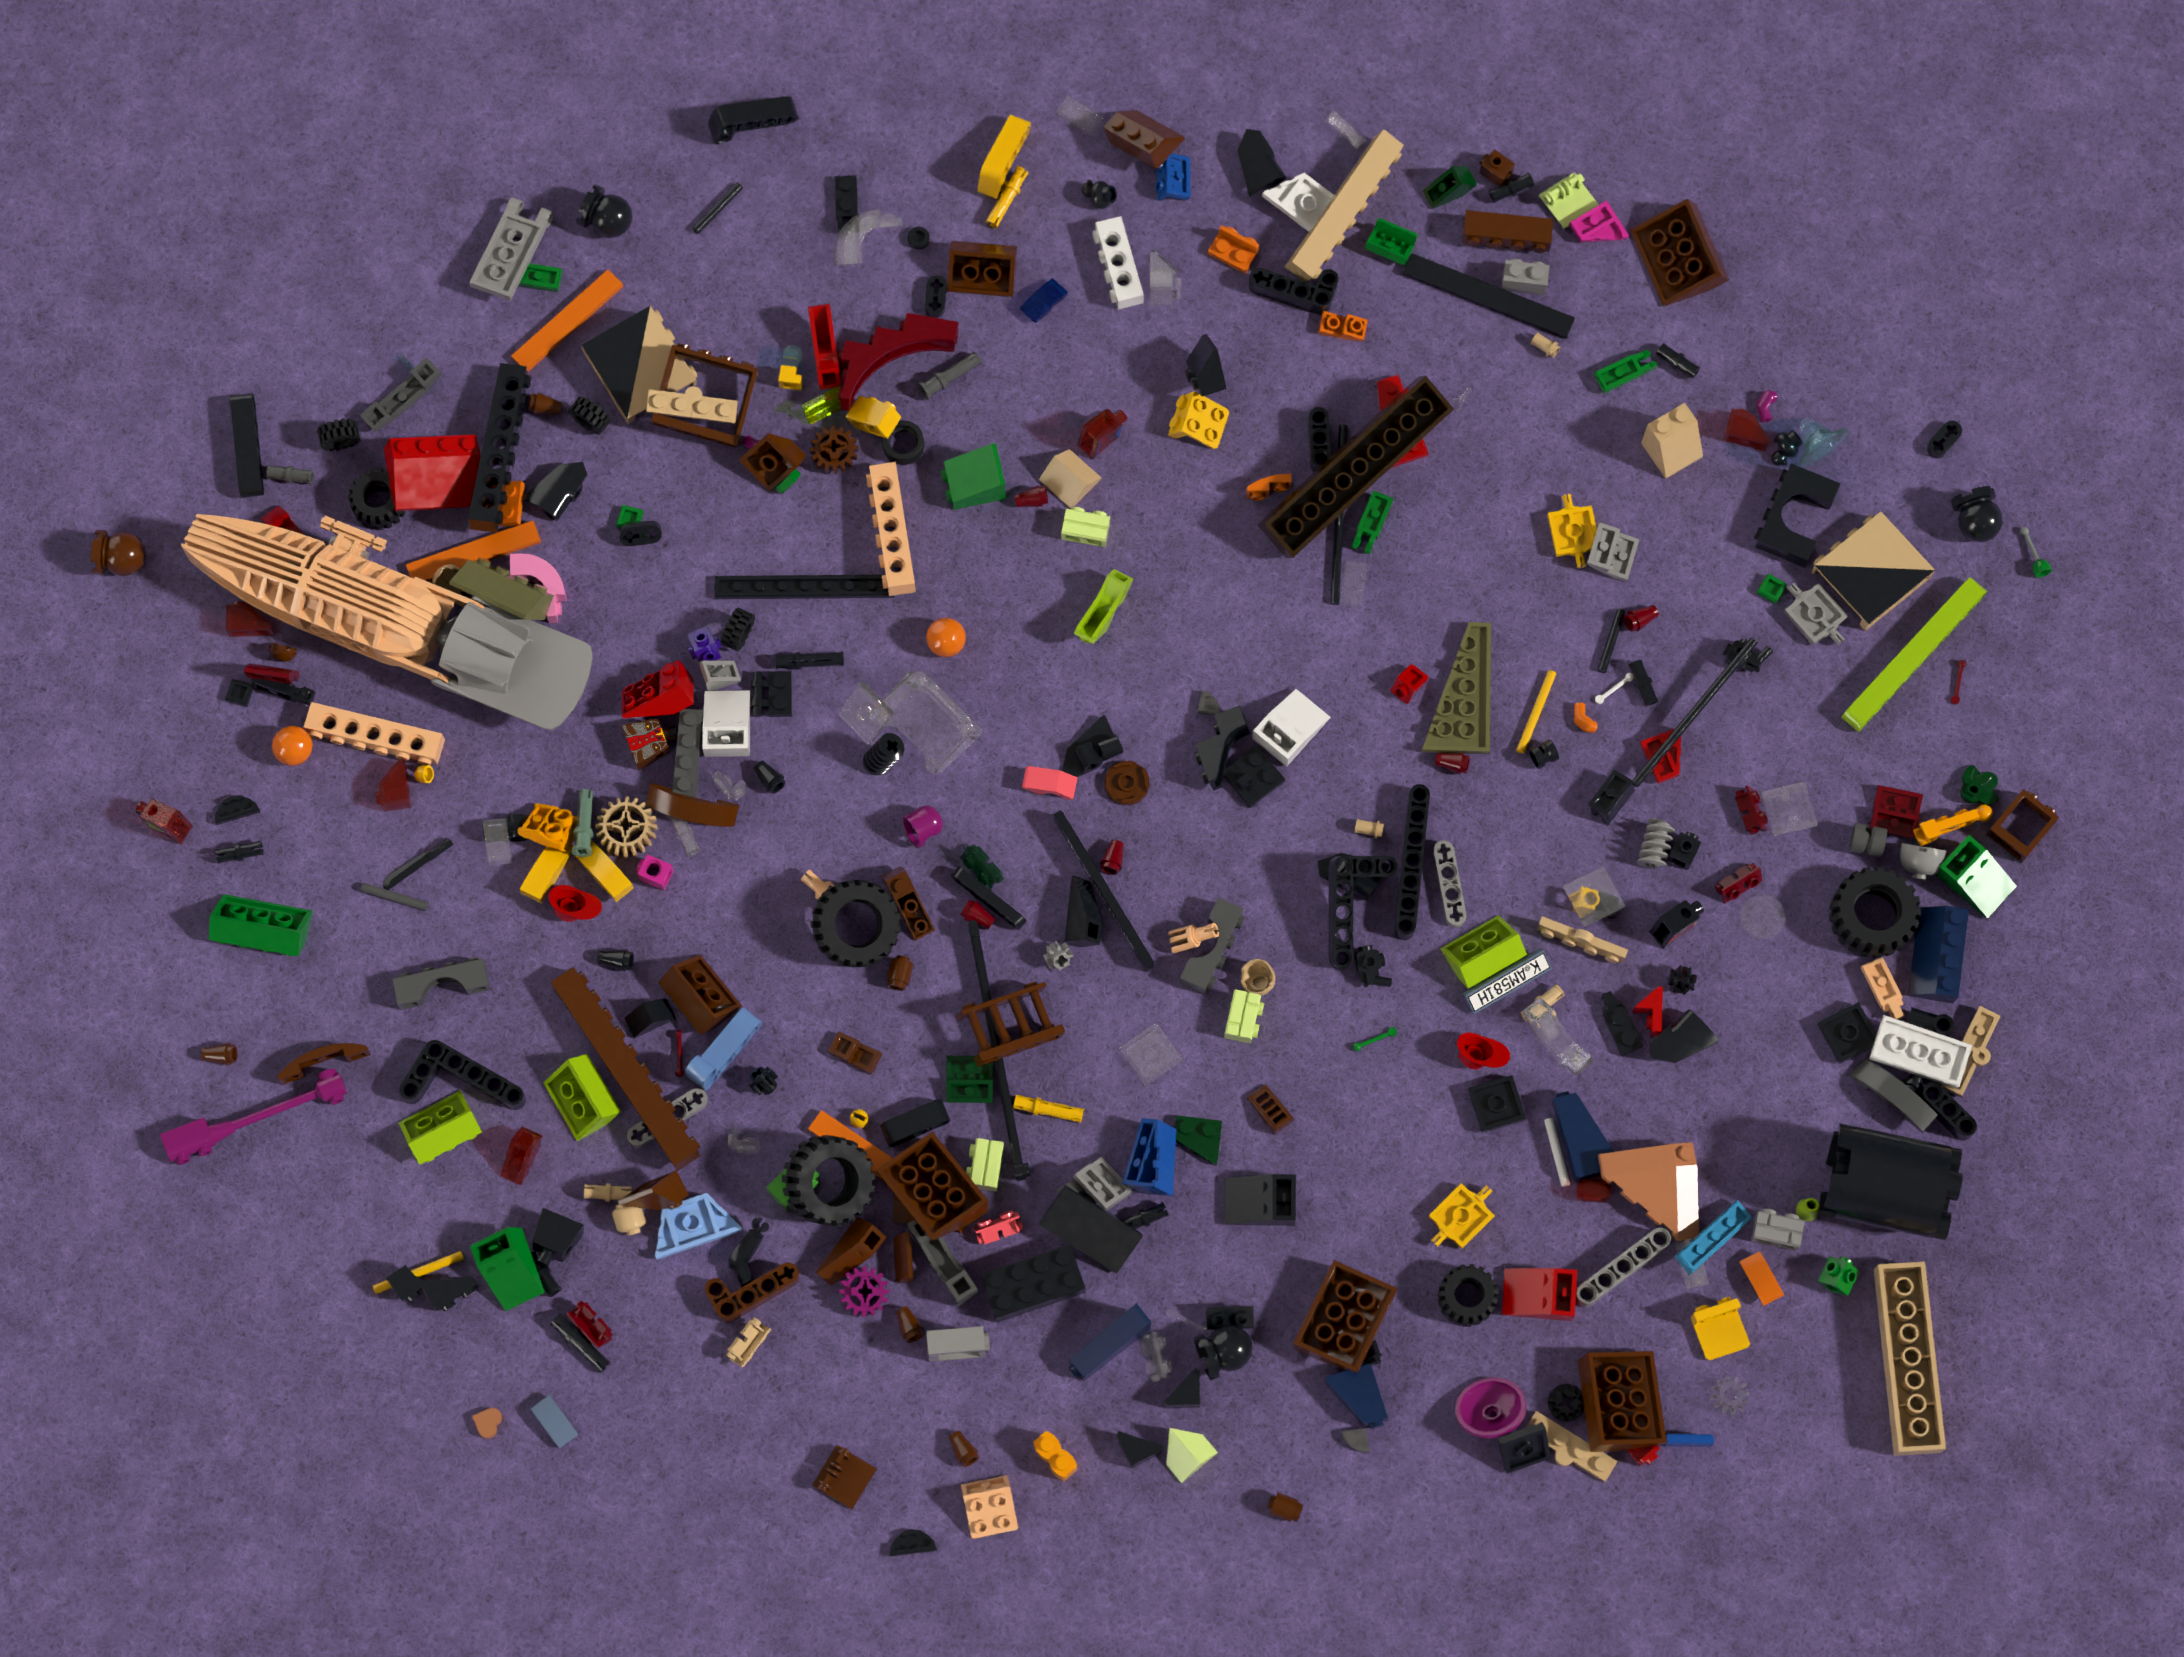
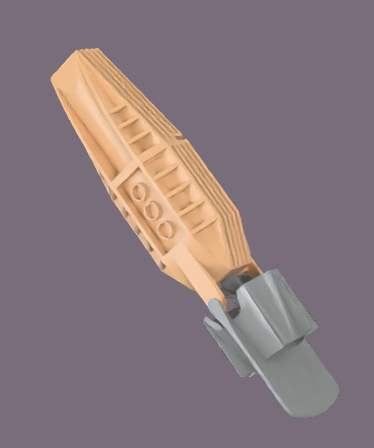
M196 514L197 519L193 520L192 526L188 530V535L184 538L185 544H181L189 561L226 590L264 613L381 663L399 666L429 678L431 683L439 688L467 697L545 730H553L565 721L583 695L590 676L593 655L591 646L586 642L532 620H524L478 597L472 596L469 599L420 578L414 577L413 579L367 559L370 552L366 551V547L370 548L372 546V549L382 553L386 548L387 540L380 537L374 538L375 535L338 520L335 522V519L328 516L322 518L320 528L329 532L332 530V533L337 535L332 536L327 546H325L323 541L276 526L231 517ZM454 604L464 607L458 617L446 622ZM439 647V666L452 673L450 677L425 666L427 662L434 659Z

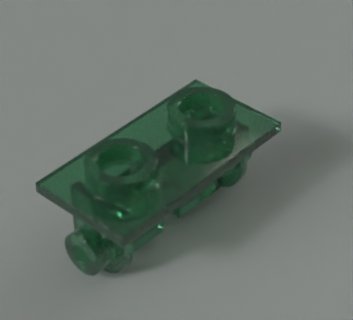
M973 844L971 847H966L960 857L963 864L974 873L979 882L992 890L995 883L999 884L1004 879L1002 876L1003 872L993 862L988 865L985 864L990 858L980 846Z

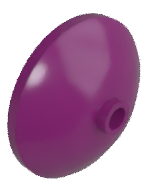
M1496 1377L1480 1379L1467 1386L1459 1395L1455 1406L1456 1417L1460 1426L1471 1435L1480 1438L1500 1437L1513 1431L1522 1422L1526 1414V1399L1522 1390L1515 1383L1507 1379Z

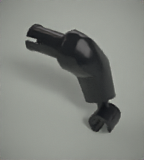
M760 1217L753 1219L751 1224L753 1229L747 1232L728 1259V1266L735 1271L741 1288L754 1281L748 1263L756 1253L764 1237L761 1232H766L769 1229V1224L766 1222L761 1227L759 1226L762 1221Z

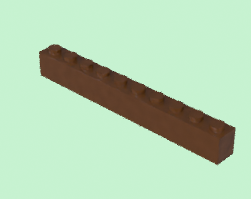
M572 967L551 981L554 990L674 1168L679 1171L700 1157L697 1150L700 1148L699 1143L694 1136L689 1138L685 1132L688 1127L682 1118L676 1119L672 1113L675 1111V1108L670 1100H663L660 1095L663 1090L656 1080L651 1082L647 1076L650 1074V1071L644 1062L638 1063L635 1058L638 1056V1053L632 1044L626 1045L623 1040L626 1036L619 1025L613 1026L611 1020L614 1018L606 1007L604 1009L600 1007L598 1002L601 999L594 989L590 991L586 986L589 981L582 971L577 973L575 968Z

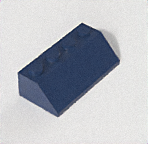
M1952 906L1919 908L1921 909V917L1918 920L1919 925L1915 935L1908 996L1954 1004L1959 996L1969 909Z

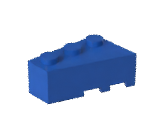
M1141 1119L1122 1182L1123 1185L1141 1194L1173 1196L1176 1147L1175 1128L1158 1119Z

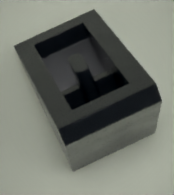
M663 998L643 1002L624 1019L635 1039L676 1018L667 999Z
M1197 1368L1163 1402V1406L1166 1409L1200 1408L1199 1370Z
M1118 1431L1117 1441L1131 1468L1162 1453L1163 1445Z

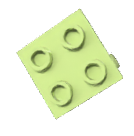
M1575 173L1569 175L1539 194L1541 200L1563 229L1567 228L1571 221L1599 205L1582 183L1584 178L1580 173L1578 175Z

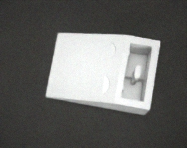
M1295 689L1253 730L1252 739L1287 767L1331 717Z
M750 690L705 691L702 747L705 757L750 756Z

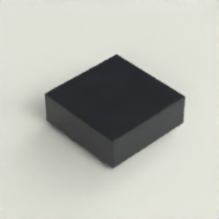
M232 679L225 701L248 707L254 690L253 684Z

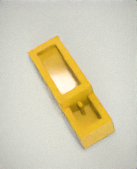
M591 840L592 854L588 857H575L611 898L618 902L633 890L634 887L612 860Z
M574 845L570 847L568 852L546 846L519 889L521 894L542 904L551 886H554L569 859Z

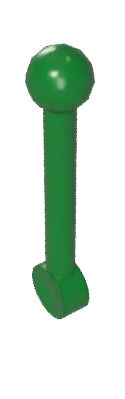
M1391 1027L1386 1033L1361 1043H1354L1352 1048L1354 1051H1359L1361 1047L1385 1037H1394L1397 1034V1029Z

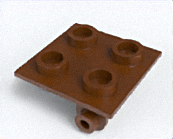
M836 1445L812 1486L853 1510L877 1468L850 1453L845 1447Z

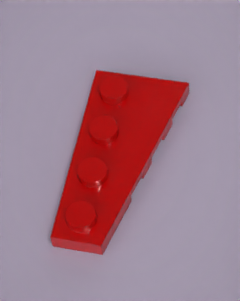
M1398 375L1377 381L1380 411L1404 390ZM1424 440L1419 441L1392 467L1428 456L1429 453Z

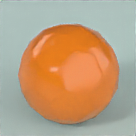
M948 617L939 618L927 630V645L937 656L944 658L955 656L965 645V630L962 624L955 619Z
M284 727L273 738V754L284 765L296 766L303 764L312 753V738L301 727Z

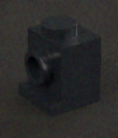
M1681 832L1667 861L1688 870L1700 847L1699 837L1691 832H1686L1685 834ZM1683 844L1689 846L1690 850H1685Z

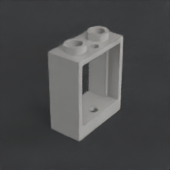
M983 1326L927 1331L930 1362L986 1357V1351H990L989 1332L984 1333Z

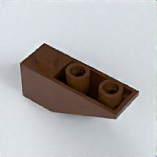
M899 866L880 876L887 891L891 894V899L896 901L898 905L896 908L900 912L914 940L916 941L935 931L906 870Z
M857 1217L815 1273L832 1286L843 1278L846 1273H850L853 1268L858 1267L873 1256L886 1239V1236L873 1224Z

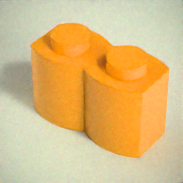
M1045 1431L1033 1441L1036 1454L1041 1460L1049 1463L1052 1473L1058 1479L1065 1481L1077 1471L1075 1459L1069 1452L1061 1449L1060 1442L1052 1433Z

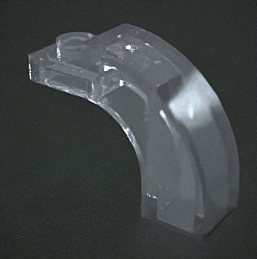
M880 209L863 212L850 219L841 229L835 243V266L861 264V246L865 235L874 228L902 226V218L894 217V213L881 214L880 218Z
M1541 997L1523 1011L1529 1026L1538 1040L1563 1068H1568L1577 1076L1594 1062L1592 1057L1568 1035L1561 1025L1555 1010Z

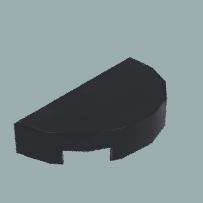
M242 795L231 796L223 800L215 813L216 825L260 813L257 804L250 798Z
M911 1529L902 1532L895 1538L890 1548V1557L937 1551L934 1540L928 1534L921 1530Z

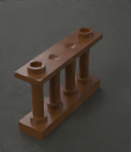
M1037 981L1025 985V989L978 1005L970 1003L961 1008L962 1010L956 1017L958 1021L968 1017L980 1047L979 1053L974 1058L977 1067L1057 1040L1066 1033L1063 1024L1055 1026L1054 1023L1051 1024L1039 995L1047 986L1045 982L1037 984ZM1028 996L1031 997L1043 1026L1041 1028L1042 1031L1037 1033L1030 1031L1018 1000ZM1008 1003L1012 1008L1022 1033L1021 1038L1014 1041L1012 1038H1009L997 1008ZM989 1010L1001 1040L1000 1046L992 1048L991 1045H988L976 1014Z

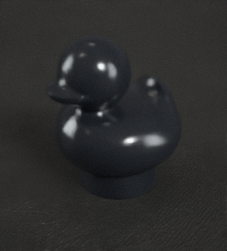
M1088 179L1081 187L1082 194L1085 197H1091L1096 208L1105 209L1117 199L1115 187L1109 186L1104 181H1097L1093 184L1092 180Z
M1791 430L1789 433L1780 432L1775 436L1774 443H1777L1782 451H1775L1772 454L1771 461L1773 464L1787 466V457L1793 458L1798 454L1799 447L1803 444V441L1794 430Z

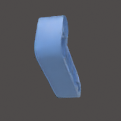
M743 1007L701 1057L697 1055L691 1060L685 1070L687 1077L707 1091L760 1028L762 1021Z

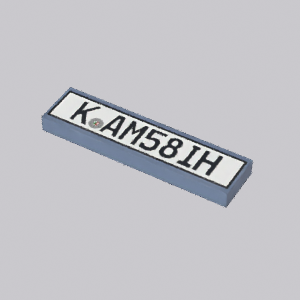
M1539 948L1465 991L1463 995L1471 1012L1476 1014L1548 972L1552 967L1544 950Z

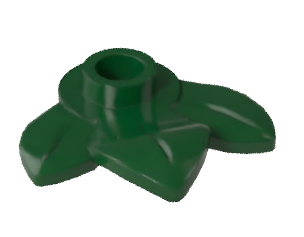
M1974 765L1967 767L1962 774L1964 784L1960 789L1963 801L1969 804L1977 802L1984 805L1995 804L1999 800L1998 795L1993 791L1998 784L1997 775L1991 772L1980 774Z

